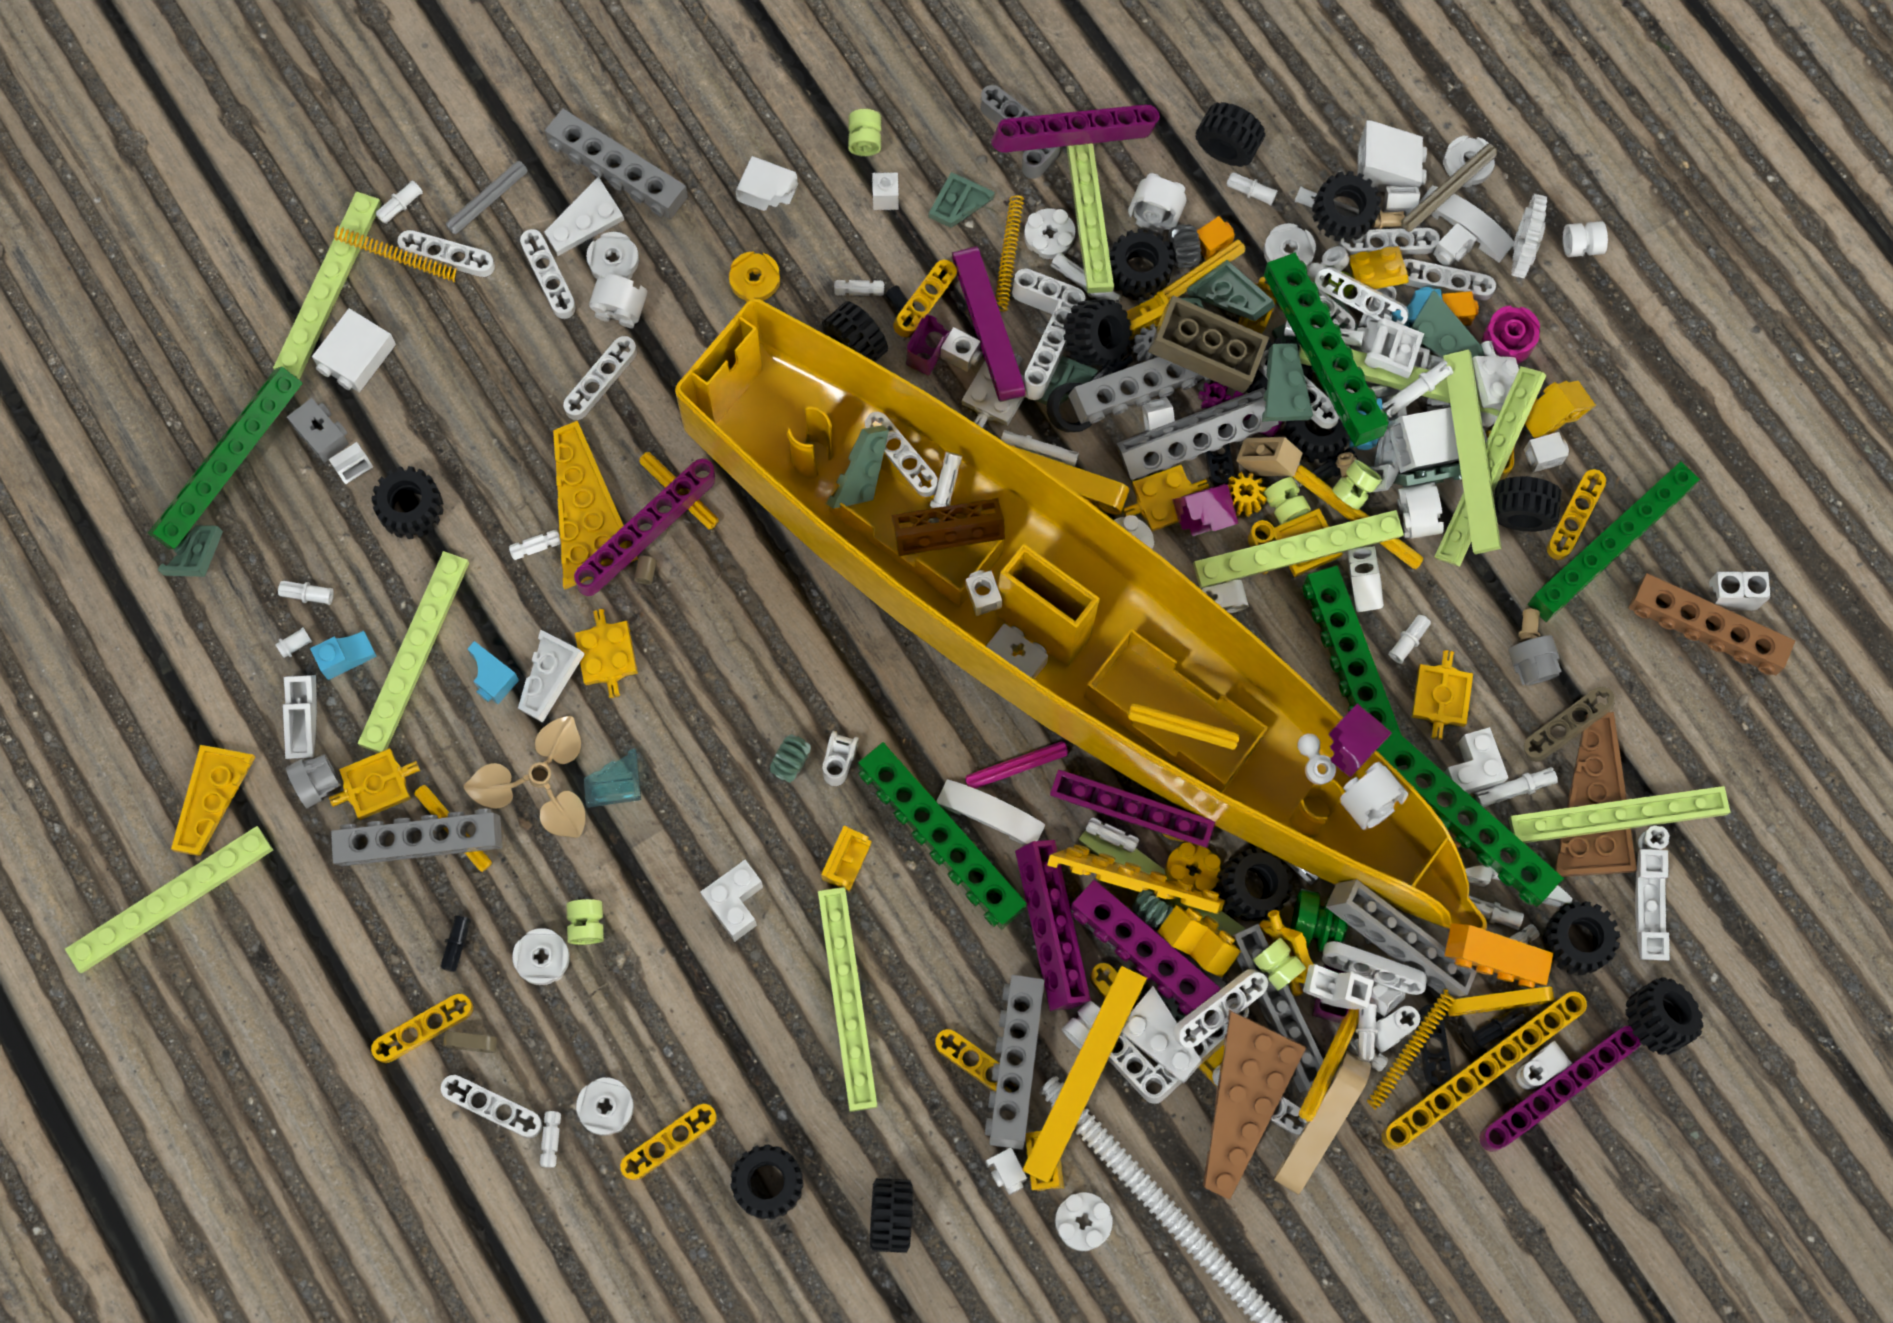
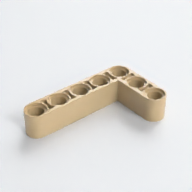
M1348 1050L1345 1051L1315 1117L1304 1126L1277 1171L1274 1181L1298 1195L1301 1193L1368 1081L1372 1064L1359 1060L1357 1055Z

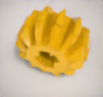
M1242 472L1238 473L1237 479L1231 476L1228 480V487L1234 508L1237 510V517L1241 515L1242 511L1245 512L1247 517L1251 516L1252 511L1259 513L1261 505H1264L1267 500L1263 496L1267 488L1261 487L1262 479L1254 481L1253 473H1250L1248 478H1245Z

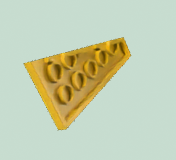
M578 420L553 430L564 590L576 585L574 574L577 568L624 526ZM624 541L620 547L627 549L632 546L631 541ZM635 557L631 562L638 560V557ZM605 559L600 565L610 566L613 560ZM585 577L582 579L581 583L590 580L593 577Z
M1081 845L1067 847V849L1051 854L1047 866L1055 868L1059 864L1068 865L1072 873L1079 875H1091V872L1096 873L1095 878L1100 881L1138 892L1152 889L1156 897L1163 899L1180 897V902L1184 905L1215 914L1222 911L1225 903L1224 899L1218 898L1219 894L1208 889H1203V892L1192 889L1193 885L1182 880H1177L1176 883L1166 880L1167 876L1165 874L1151 871V874L1140 871L1141 867L1133 863L1125 862V865L1115 862V857L1103 853L1096 856L1089 853V848Z

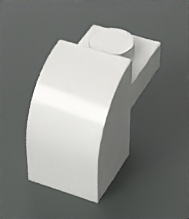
M1313 964L1309 965L1303 992L1320 998V1002L1347 1009H1365L1369 1006L1374 981L1352 972L1336 973Z

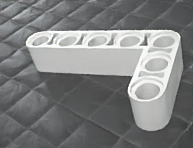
M1021 269L1015 274L1012 289L1013 297L1019 302L1053 314L1027 367L1023 381L1025 397L1030 400H1038L1045 394L1066 349L1065 345L1067 342L1063 337L1065 329H1063L1064 324L1061 323H1067V314L1071 313V308L1077 305L1078 302L1085 301V294L1081 289L1030 269Z
M1231 998L1230 1000H1228L1226 1002L1227 1006H1234L1237 1002V998ZM1247 1006L1242 1010L1243 1016L1246 1018L1249 1015V1008ZM1216 1013L1211 1015L1205 1021V1023H1212L1216 1017ZM1228 1022L1220 1027L1224 1032L1222 1036L1217 1038L1209 1036L1198 1044L1203 1049L1202 1054L1199 1055L1202 1061L1201 1064L1207 1058H1210L1219 1047L1224 1045ZM1120 1034L1117 1042H1120L1124 1047L1119 1053H1111L1108 1059L1109 1062L1146 1101L1153 1104L1163 1101L1182 1082L1169 1074L1160 1064L1154 1068L1123 1034ZM1132 1062H1138L1143 1068L1141 1072L1133 1074L1127 1070V1066ZM1156 1082L1161 1085L1162 1090L1160 1093L1153 1095L1146 1090L1148 1084Z

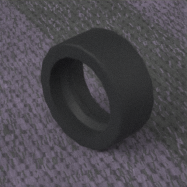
M1082 383L1062 384L1056 387L1049 395L1046 403L1047 415L1050 422L1061 431L1081 432L1092 425L1090 421L1082 424L1080 421L1076 423L1067 422L1059 412L1061 398L1071 392L1074 387L1082 385Z

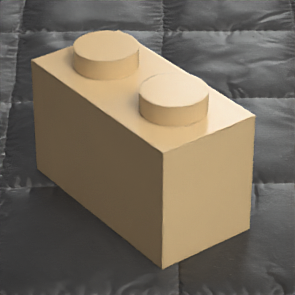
M1285 437L1246 438L1243 441L1236 461L1247 471L1253 473V476H1294L1303 453Z

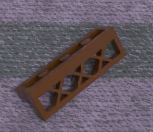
M998 498L892 515L899 556L1005 539L1004 518ZM993 508L995 510L993 514L985 515L980 513L982 510ZM962 513L968 515L966 518L957 519L954 517L956 514ZM931 518L941 519L937 523L928 522ZM911 522L914 525L912 527L900 528L899 523Z

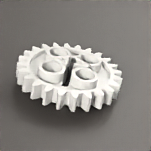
M1534 194L1529 207L1525 208L1513 244L1512 276L1525 278L1529 266L1534 263L1545 230L1546 196Z

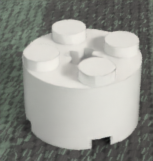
M1150 173L1145 179L1140 181L1129 206L1128 213L1130 217L1133 214L1137 219L1136 224L1142 229L1162 234L1164 230L1177 226L1186 204L1185 187L1178 182H1171L1157 174Z
M600 274L598 275L589 307L595 311L594 316L599 320L608 322L611 318L619 320V324L624 327L634 328L635 323L639 321L648 291L641 285L639 289L633 287L634 281L613 274H606L605 278H603Z
M1435 482L1405 486L1398 489L1399 499H1397L1399 514H1403L1404 523H1402L1404 538L1413 539L1443 534V522H1438V518L1442 514V508Z
M1380 762L1373 764L1366 771L1367 775L1360 780L1357 777L1350 780L1343 788L1346 792L1340 797L1341 804L1363 830L1366 829V826L1369 828L1376 826L1395 811L1393 809L1394 803L1398 800L1402 804L1408 796V792L1388 768Z

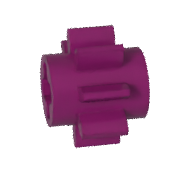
M1216 381L1210 385L1205 382L1203 386L1204 391H1200L1198 394V399L1203 400L1201 409H1208L1231 400L1230 395H1225L1228 387H1223Z

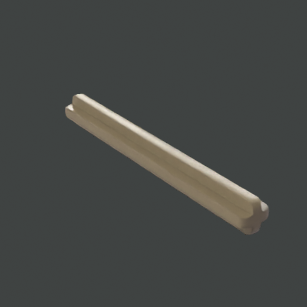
M1491 144L1485 145L1401 220L1402 228L1407 232L1414 230L1497 156V149Z

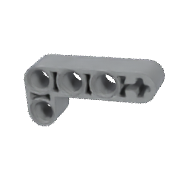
M986 86L981 92V112L996 125L1001 120L1008 119L1009 117L1006 115L1009 114L1016 116L1013 118L1036 116L998 86ZM1060 147L1025 150L1022 159L1023 174L1031 179L1039 178L1059 157ZM1029 161H1036V162H1038V164L1032 165V164H1030V163H1028V162H1029Z

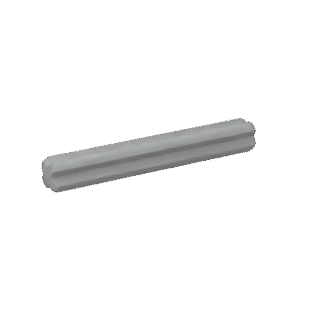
M516 161L446 222L447 228L453 234L460 232L527 173L526 166L521 161Z

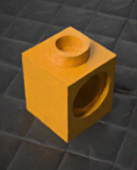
M1220 216L1196 231L1199 234L1200 248L1202 250L1200 253L1205 260L1231 244L1234 239L1232 226L1228 222H1224Z
M1472 291L1442 294V300L1464 326L1471 325L1479 312L1478 302L1473 299Z

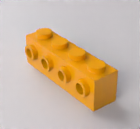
M1451 923L1444 956L1454 959V964L1465 968L1475 966L1476 972L1486 975L1496 973L1497 979L1514 982L1515 979L1518 980V986L1533 989L1535 985L1547 986L1553 953L1472 925Z

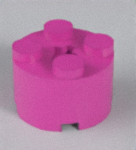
M1521 306L1520 308L1502 307L1491 317L1484 331L1482 343L1492 341L1496 355L1500 357H1515L1517 364L1530 356L1539 341V320L1527 308Z

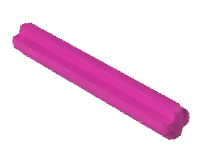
M1061 741L965 776V782L967 786L976 789L1063 758L1068 755V749L1066 744Z

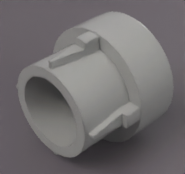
M1551 635L1530 639L1508 649L1515 672L1519 673L1522 685L1528 686L1542 683L1559 676L1561 672L1558 662L1560 658Z
M325 754L306 761L301 759L286 767L288 777L306 808L323 801V797L327 796L328 792L341 786L339 778Z

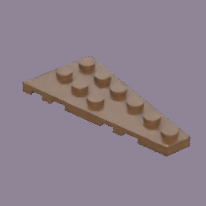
M1614 712L1607 713L1581 732L1567 808L1627 800ZM1631 828L1561 838L1555 871L1562 877L1633 873L1637 871Z
M1229 1009L1227 1034H1225L1224 1039L1225 1048L1223 1061L1220 1066L1215 1100V1115L1211 1127L1212 1135L1210 1149L1207 1154L1203 1186L1230 1200L1306 1047Z

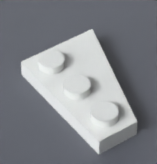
M540 630L538 637L540 644L538 651L533 654V668L531 675L526 678L518 709L543 722L585 653Z
M1152 986L1130 1013L1121 1034L1184 1084L1202 1061L1194 1048L1184 1047L1175 1040L1173 1032L1177 1022L1154 986Z

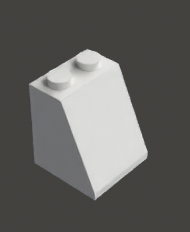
M1367 120L1358 144L1357 175L1359 173L1363 174V179L1366 181L1370 178L1373 181L1371 184L1372 188L1377 186L1380 192H1385L1386 186L1418 187L1420 189V186L1425 185L1426 170L1422 169V162L1426 161L1427 147H1423V137Z

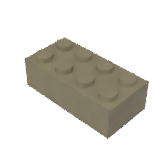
M1173 295L1164 308L1148 352L1244 393L1254 380L1269 337Z

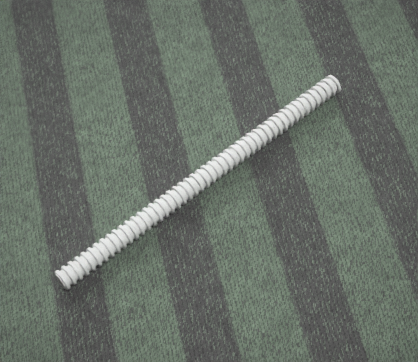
M1058 1076L1052 1077L1043 1085L1039 1092L1041 1096L1043 1094L1046 1096V1102L1050 1101L1052 1103V1108L1064 1083L1060 1084L1058 1082ZM1084 1109L1075 1127V1133L1077 1135L1081 1134L1083 1136L1081 1139L1089 1142L1088 1147H1093L1095 1149L1094 1153L1101 1155V1161L1105 1160L1107 1162L1106 1166H1111L1113 1168L1112 1172L1119 1175L1118 1179L1120 1181L1123 1179L1126 1182L1124 1185L1131 1187L1132 1190L1130 1192L1132 1194L1136 1193L1138 1195L1137 1199L1144 1201L1143 1206H1148L1150 1208L1149 1212L1151 1214L1154 1212L1157 1215L1155 1217L1156 1220L1160 1219L1163 1222L1161 1225L1169 1228L1168 1232L1175 1235V1240L1179 1239L1181 1241L1180 1245L1182 1247L1186 1246V1252L1188 1254L1192 1253L1194 1255L1193 1259L1200 1261L1199 1266H1204L1206 1268L1205 1272L1213 1275L1211 1279L1213 1281L1217 1280L1219 1282L1218 1286L1225 1288V1294L1229 1293L1231 1295L1230 1299L1232 1301L1236 1300L1239 1308L1242 1306L1244 1309L1243 1313L1245 1315L1248 1313L1250 1315L1249 1319L1251 1321L1255 1320L1256 1323H1288L1281 1320L1282 1316L1280 1314L1278 1316L1275 1314L1276 1309H1271L1269 1307L1270 1303L1262 1300L1263 1295H1258L1256 1293L1257 1289L1249 1286L1251 1284L1249 1281L1245 1282L1243 1279L1244 1275H1239L1236 1267H1231L1232 1262L1230 1260L1226 1261L1224 1259L1226 1256L1218 1253L1219 1248H1214L1212 1246L1213 1242L1211 1240L1208 1242L1205 1239L1207 1236L1199 1232L1201 1229L1199 1227L1195 1228L1192 1220L1190 1222L1187 1220L1188 1215H1183L1181 1213L1182 1209L1174 1206L1175 1201H1170L1168 1199L1169 1195H1164L1161 1187L1158 1189L1156 1186L1157 1182H1152L1149 1179L1151 1176L1144 1174L1145 1169L1143 1167L1139 1168L1137 1166L1139 1163L1131 1160V1154L1127 1155L1125 1153L1126 1149L1119 1147L1120 1143L1113 1140L1114 1136H1109L1107 1134L1108 1130L1100 1127L1102 1123L1100 1121L1096 1122L1094 1120L1096 1117L1094 1115L1090 1116L1088 1114L1089 1110Z

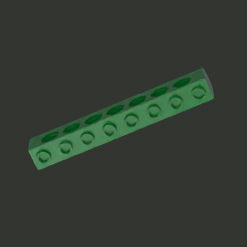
M1296 252L1267 262L1264 278L1354 446L1356 447L1383 437L1389 423L1387 414L1379 408L1375 392L1366 384L1362 368L1357 367L1353 360L1352 350L1348 345H1345L1339 326L1333 323L1328 305L1320 299L1316 283L1314 281L1311 282L1307 275L1305 263L1299 260ZM1323 346H1328L1331 350L1325 349ZM1335 368H1341L1343 371H1338ZM1346 389H1351L1355 393H1350ZM1358 411H1363L1367 415H1362Z
M275 368L148 531V534L168 549H175L303 382L285 368Z
M1680 461L1534 594L1527 605L1531 609L1538 610L1540 617L1547 623L1688 494L1700 479Z
M1338 565L1308 574L1302 585L1305 598L1307 600L1310 599L1312 603V617L1316 624L1319 623L1322 633H1320L1321 641L1324 648H1328L1331 654L1329 658L1330 666L1334 673H1338L1340 693L1343 697H1347L1349 703L1348 713L1358 703L1385 726L1391 734L1394 730L1401 734ZM1329 595L1332 597L1333 602L1326 603L1322 600L1321 596ZM1338 619L1342 623V627H1334L1330 620ZM1339 644H1348L1352 651L1345 652L1341 650ZM1348 668H1357L1361 676H1352ZM1357 693H1367L1370 700L1362 701ZM1395 760L1397 768L1400 770L1407 769V765L1403 760Z
M1394 730L1377 749L1432 807L1446 829L1456 836V841L1462 847L1470 848L1477 855L1476 858L1482 865L1495 870L1501 882L1507 886H1513L1525 903L1533 904L1535 907L1539 906L1564 879L1399 732ZM1395 760H1403L1407 765V769L1400 770L1397 768ZM1416 778L1426 780L1428 788H1420L1416 784ZM1437 797H1445L1448 800L1449 806H1440L1437 802ZM1458 815H1465L1469 819L1470 824L1468 826L1462 825L1458 821ZM1479 833L1487 834L1491 843H1482L1479 839ZM1500 852H1507L1511 856L1512 862L1505 863L1500 857ZM1522 870L1532 874V882H1527L1522 878Z
M884 742L858 762L860 770L858 775L867 785L872 783L878 790L876 795L884 805L889 803L895 809L893 814L902 825L907 823L913 830L911 835L921 846L924 843L931 850L929 853L930 857L937 865L943 864L949 870L947 875L956 886L961 884L967 891L965 894L967 899L975 907L979 904L986 912L983 914L984 918L992 927L997 925L1002 930L1026 909L1027 903ZM883 772H890L894 778L890 782H883L879 779V776ZM900 792H908L912 798L908 802H900L897 799V795ZM918 812H926L930 818L926 822L921 823L916 821L914 816ZM936 832H943L948 838L945 842L937 843L933 840L932 836ZM954 852H961L965 855V860L961 863H955L950 859V856ZM973 872H978L984 879L982 882L974 884L970 882L968 876ZM995 892L1001 896L1002 900L998 904H991L987 901L986 896L989 893Z

